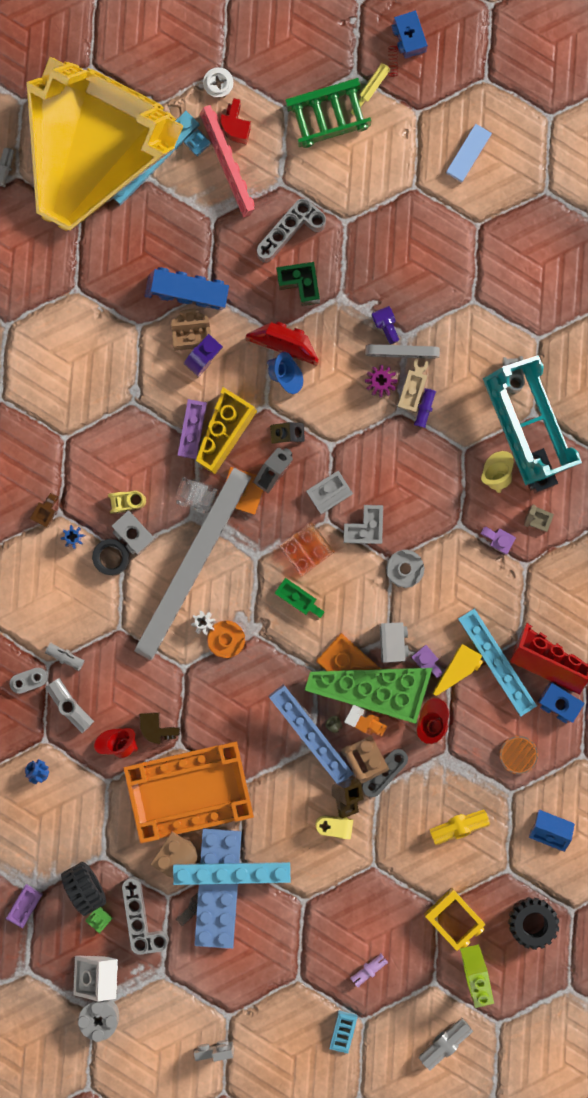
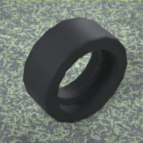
M114 539L101 541L96 545L92 555L93 564L96 569L105 575L111 576L122 573L127 568L130 558L125 545ZM109 546L118 548L122 553L120 565L113 569L104 567L100 562V553Z

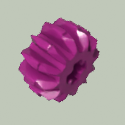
M380 365L378 371L374 366L372 367L373 373L367 372L366 375L371 379H365V383L371 385L367 386L366 389L367 391L374 389L372 396L379 392V398H382L383 392L387 396L390 395L388 389L395 391L396 388L392 384H397V380L391 378L396 373L388 374L390 367L383 371V365ZM379 377H383V381H386L382 386L379 385V382H376V380H379Z

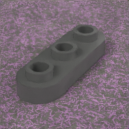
M394 749L384 759L389 768L388 775L382 776L380 774L363 783L362 789L365 795L369 797L378 796L408 762V756L405 751ZM396 755L401 756L400 762L394 760ZM369 784H375V789L369 790Z

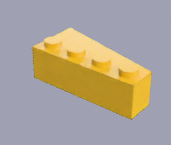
M222 387L220 392L221 395L216 403L213 417L210 420L206 436L196 458L199 465L213 474L217 473L257 413L254 406Z

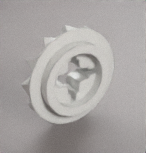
M213 68L204 76V89L207 94L214 98H223L233 88V77L224 68ZM216 76L220 82H224L221 84V90H219L217 85H213L216 83Z

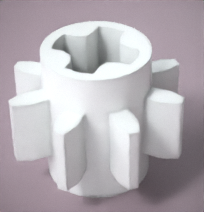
M200 611V615H193L195 623L191 625L198 627L196 629L198 634L201 630L205 635L208 634L207 631L210 629L214 630L212 625L216 620L210 619L212 615L210 612L204 615V612ZM202 620L207 622L205 626L200 623Z

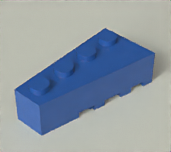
M158 267L148 276L145 297L152 298V295H157L161 298L160 300L164 301L174 300L175 298L181 304L196 302V306L223 310L226 307L229 285H225L224 281L221 280L207 281L206 277L203 276L189 277L185 272L177 271L176 273H171L167 268Z

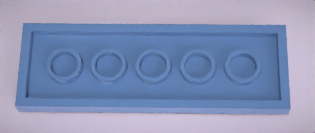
M203 828L200 864L239 863L242 831ZM199 884L194 946L233 949L238 884Z

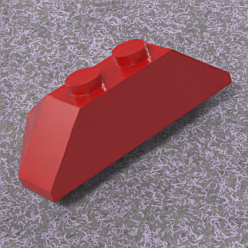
M271 322L246 334V341L279 353L287 352L293 358L315 366L318 365L319 359L303 330L298 328L291 330L286 328L287 325L284 323L276 322L274 324Z

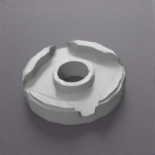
M410 550L397 551L390 557L386 566L387 576L390 581L402 588L413 587L419 583L425 569L421 557ZM404 563L411 567L408 574H402L400 571V566Z

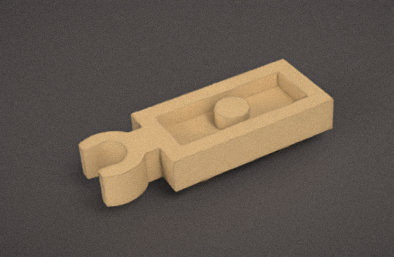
M417 358L413 363L415 371L409 370L398 404V408L414 413L417 411L427 379V375L422 373L428 367L427 361L424 367H418Z

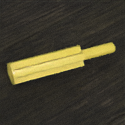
M383 63L379 65L359 94L361 96L358 100L360 108L365 100L367 102L370 100L390 71L387 65Z

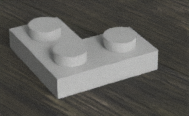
M364 505L363 524H344V543L382 544L383 505Z
M222 1040L218 1041L217 1045H199L198 1049L194 1051L195 1061L213 1058L215 1062L233 1058L234 1044L233 1041Z

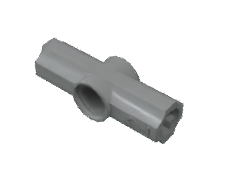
M460 1018L447 1031L441 1032L434 1039L433 1044L419 1056V1059L427 1069H433L444 1057L447 1058L452 1055L459 1047V1044L473 1030L463 1018Z

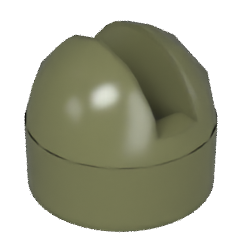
M332 716L327 720L325 727L332 733H338V729H342V722L337 716Z

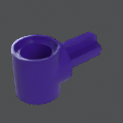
M390 306L371 313L376 327L380 330L383 329L389 344L398 342L399 337L393 326L396 320Z

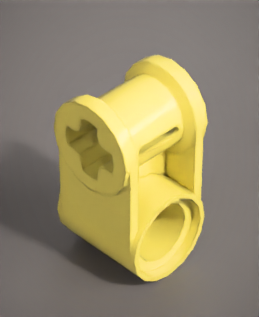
M138 491L108 494L112 507L110 514L141 509L146 504V497ZM135 495L141 497V502L138 505L132 503V498Z
M321 816L316 820L315 827L321 835L351 839L353 819ZM326 821L329 827L322 830V827L319 825Z

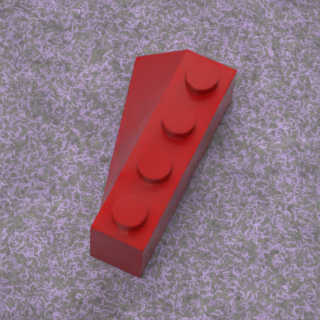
M526 623L514 648L510 662L580 695L588 683V664L574 654L568 655L564 652L562 646L558 643L556 645L552 644L546 639V635L542 632L536 633L531 629L533 626Z

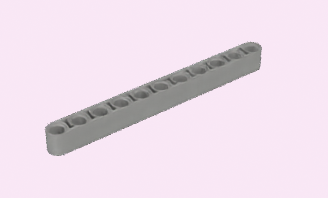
M236 468L232 470L134 652L149 660H152L245 491L251 476Z

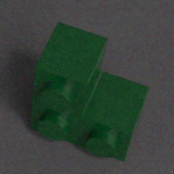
M314 262L276 267L279 291L298 288L301 306L320 304Z

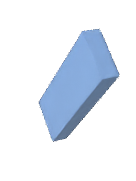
M475 124L446 171V174L463 182L492 133Z

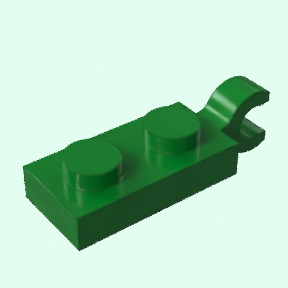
M287 578L283 580L275 592L277 596L305 615L311 611L321 618L325 613L314 605L317 601L316 598Z

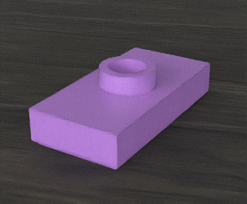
M26 884L6 919L23 928L43 893Z

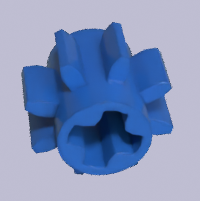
M70 525V530L63 529L65 537H62L61 540L67 541L65 547H69L72 544L73 549H76V544L83 545L81 538L85 537V535L79 533L81 531L80 527L74 530V527ZM72 532L78 535V538L74 539L75 542L69 539L72 536Z
M39 759L37 762L32 761L25 768V777L35 785L37 782L42 783L49 776V766H46L45 762Z

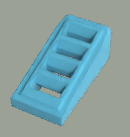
M338 1010L329 1049L349 1053L358 1018L356 1014ZM341 1019L350 1021L351 1025L341 1023ZM339 1027L347 1028L350 1030L349 1032L339 1030ZM337 1034L348 1036V1039L339 1038ZM335 1041L346 1043V1047L335 1045Z

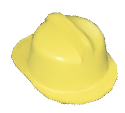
M507 451L496 452L486 460L481 480L491 489L496 490L497 493H501L502 489L509 486L512 481V468L514 464L512 454Z

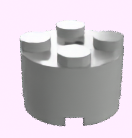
M90 999L83 1006L79 1015L78 1025L85 1037L95 1042L109 1038L117 1028L119 1010L112 1000L94 1001ZM101 1016L103 1018L102 1021L96 1020V1017L99 1018Z

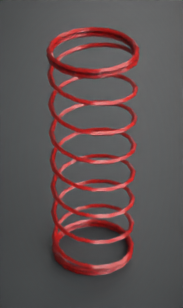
M389 46L388 49L394 51L396 49H390V47L396 48L397 46ZM398 71L397 73H388V75L392 77L398 76Z

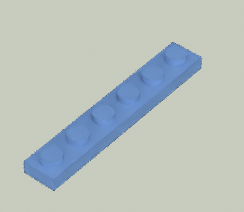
M284 684L268 696L336 783L344 781L353 775L347 764Z

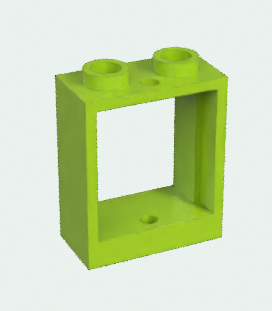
M479 944L461 948L460 952L466 981L474 1007L478 1008L494 1004L489 975Z

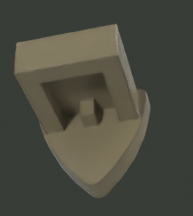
M532 504L526 515L524 526H531L547 532L554 514L537 508L536 505Z

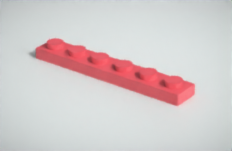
M211 105L205 106L199 114L243 218L250 216L255 207L254 201L248 195L247 184L240 176L239 166L234 162L232 149L225 141V133L217 122L216 112L212 110Z

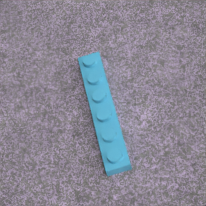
M187 111L176 120V122L183 125L175 148L113 197L120 206L200 126Z
M475 608L458 618L519 716H523L537 707Z
M290 862L173 864V885L291 883Z

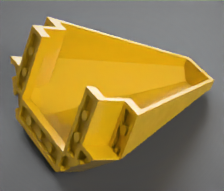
M49 57L42 77L27 82L36 213L41 215L43 220L54 222L65 231L72 230L175 148L183 125L176 122V118L169 112L163 111L164 107L161 104L93 69L87 68V70H84L76 64L66 61L62 63L55 58Z

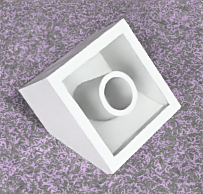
M75 956L74 995L94 1001L116 999L118 959L105 956Z

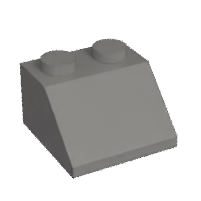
M403 622L379 624L381 662L405 661V657H409L408 645L405 646L404 638H408L407 626H404Z

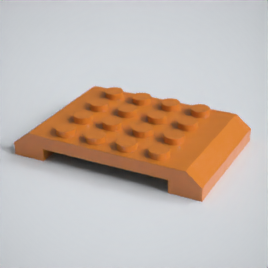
M237 741L123 767L140 844L168 837L172 831L176 834L254 818Z

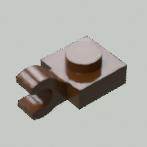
M50 493L45 504L38 503L30 519L48 528L57 512L52 508L59 496Z

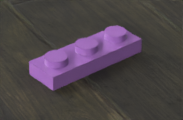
M188 399L178 456L197 458L207 407L206 402Z

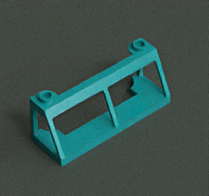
M539 355L504 366L483 378L525 486L582 463L579 452L573 447H567L539 378L544 370ZM520 368L524 372L541 416L519 424L506 388L510 387L509 379L512 375L511 372ZM543 420L561 467L550 470L549 465L543 464L540 458L534 460L522 427Z

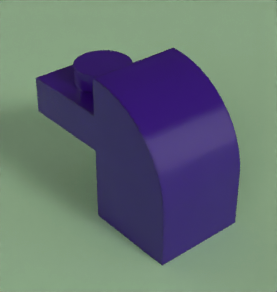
M208 334L189 354L184 365L196 376L200 377L223 346Z

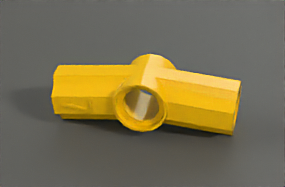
M483 809L468 815L454 816L448 822L429 830L437 846L454 838H464L473 831L490 826L487 813Z

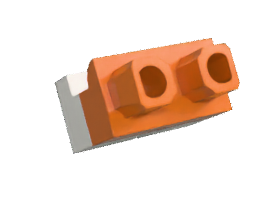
M353 705L345 723L369 735L375 733L383 736L387 726L379 722L381 718L374 715L365 717L367 711Z

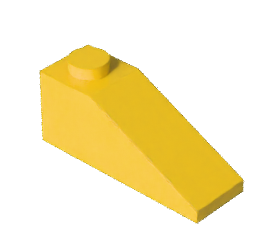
M460 644L432 694L437 696L473 673L474 669L478 671L483 662L480 660L482 655Z

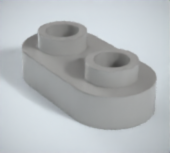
M34 668L22 672L11 678L10 688L15 693L33 690L46 684L48 674L43 668ZM35 674H39L41 676V679L39 681H36L34 679ZM18 680L22 681L23 683L22 687L20 688L16 686V682Z

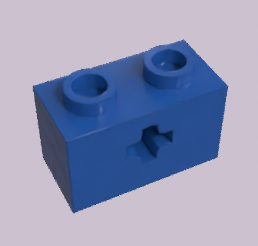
M416 10L394 17L391 27L394 36H398L399 42H397L400 54L403 53L406 59L427 52L428 45Z

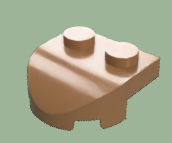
M197 309L182 310L172 320L171 328L174 351L194 349L208 334L211 335L208 317Z
M172 831L153 859L151 866L173 878V864H196V848L191 841L183 839Z

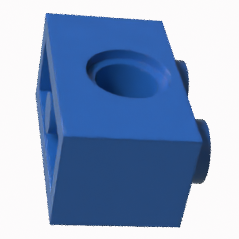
M548 683L538 700L542 710L549 714L553 711L558 715L556 718L565 724L568 721L573 723L585 704L553 683ZM558 699H562L565 703L561 710H558L555 706Z

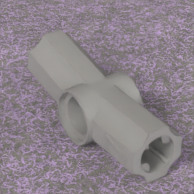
M60 678L45 687L58 706L59 712L65 715L81 733L86 731L95 722L72 698ZM66 701L71 702L73 705L71 712H66L63 708Z

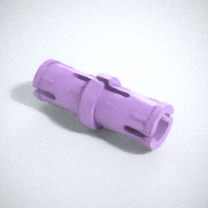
M381 953L370 963H365L363 965L364 968L350 977L353 982L356 981L355 985L357 987L368 978H373L378 970L388 964L386 959L382 960L384 956Z

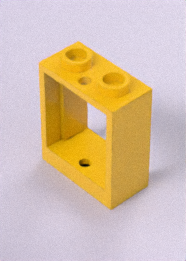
M453 888L446 892L424 913L425 917L456 951L467 947L470 944L469 940L474 935L477 937L484 931L485 923ZM455 899L477 922L457 942L435 920Z

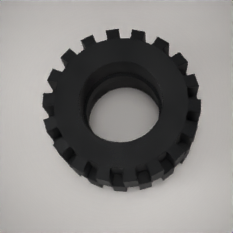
M82 861L61 873L63 887L71 903L80 914L86 916L106 904V897L101 884L92 869L85 862Z
M528 897L524 901H518L519 904H515L513 911L509 913L510 919H508V924L512 936L520 945L528 949L529 947L533 950H537L538 947L543 949L545 948L544 945H550L552 943L551 940L557 937L556 932H559V919L555 910L546 901L535 897L534 899ZM531 913H540L544 917L543 928L535 934L525 932L523 929L525 917Z

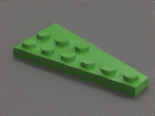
M432 668L310 672L305 691L416 724Z

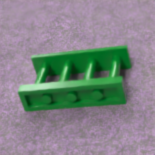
M359 78L285 99L287 111L295 112L302 138L298 139V147L309 148L316 142L356 130L362 132L371 126V117L363 118L356 95L357 91H360ZM340 96H349L356 122L345 123L338 101ZM326 100L331 102L338 123V127L329 130L320 107L321 102ZM303 107H313L320 129L319 133L309 135L302 112Z

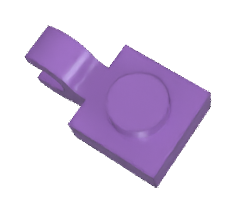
M484 527L480 533L492 540L489 546L504 554H508L516 537L500 528L495 533L493 530Z
M427 645L411 657L420 668H432L431 672L436 678L443 674L435 664L438 658Z

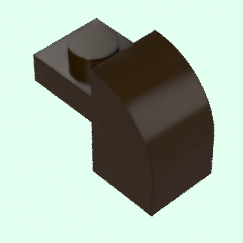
M160 712L139 714L140 729L148 741L161 744V736L168 740L176 739V735H180V727L161 728Z
M355 778L346 779L332 786V797L336 799L338 815L342 819L358 813L357 802L364 800L361 782Z

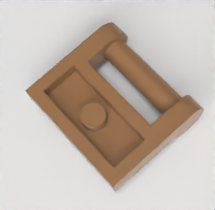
M372 735L341 750L342 755L347 758L356 776L355 779L360 781L361 784L389 770ZM359 752L368 772L363 773L353 753Z

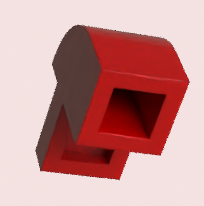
M233 98L232 104H228L226 115L221 114L222 129L225 136L231 141L247 145L251 121L238 118L241 100Z

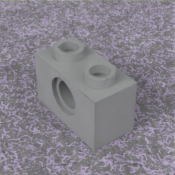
M129 510L112 525L115 529L113 534L119 540L123 538L128 543L125 547L132 554L136 552L140 555L156 540ZM129 530H137V537L135 539L128 538Z

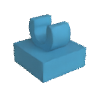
M198 129L184 141V144L197 157L211 145L210 141Z

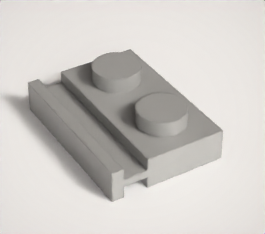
M339 470L306 491L320 514L353 495Z

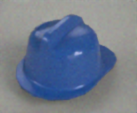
M282 352L276 358L267 361L269 366L268 374L273 381L280 383L283 389L290 394H296L301 390L303 375L289 353Z

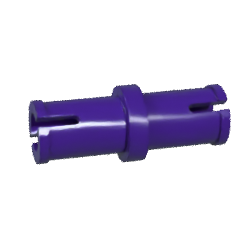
M428 388L424 389L421 404H418L417 407L419 410L414 425L426 428L429 413L433 410L431 408L437 392Z

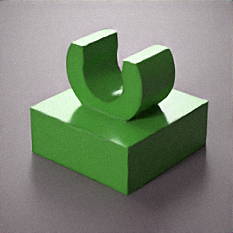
M100 907L93 911L85 921L100 934L113 917Z

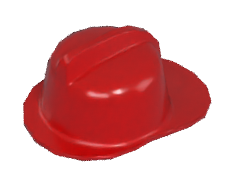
M432 698L422 707L417 725V735L426 744L437 743L447 733L449 709L443 700Z
M131 728L107 730L101 733L94 742V748L97 753L114 755L118 758H126L132 752H137L138 750L135 732Z

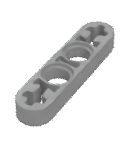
M366 345L365 355L370 357L440 358V348L433 346Z

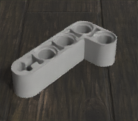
M307 199L296 201L258 245L257 255L260 261L270 262L303 224L314 232L322 231L326 225V217L323 212ZM300 206H306L308 208V211L306 213H300L298 211V208ZM314 218H320L322 220V224L314 225L312 223V220ZM288 220H293L296 224L294 227H287L285 223ZM276 234H281L283 240L276 242L273 237ZM269 248V255H262V250L266 251Z
M135 876L128 877L122 885L131 949L134 953L140 955L163 951L168 945L169 937L163 931L148 932L141 881ZM130 882H132L133 885H136V887L134 888V896H131V888L127 887L130 884ZM137 901L140 908L138 910L131 909L130 902ZM133 921H141L143 927L141 929H135L133 927ZM162 937L165 944L159 946L155 943L154 939ZM143 940L145 947L140 949L136 946L135 942Z

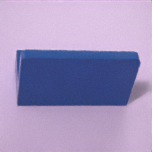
M539 810L529 838L565 852L572 841L575 824Z

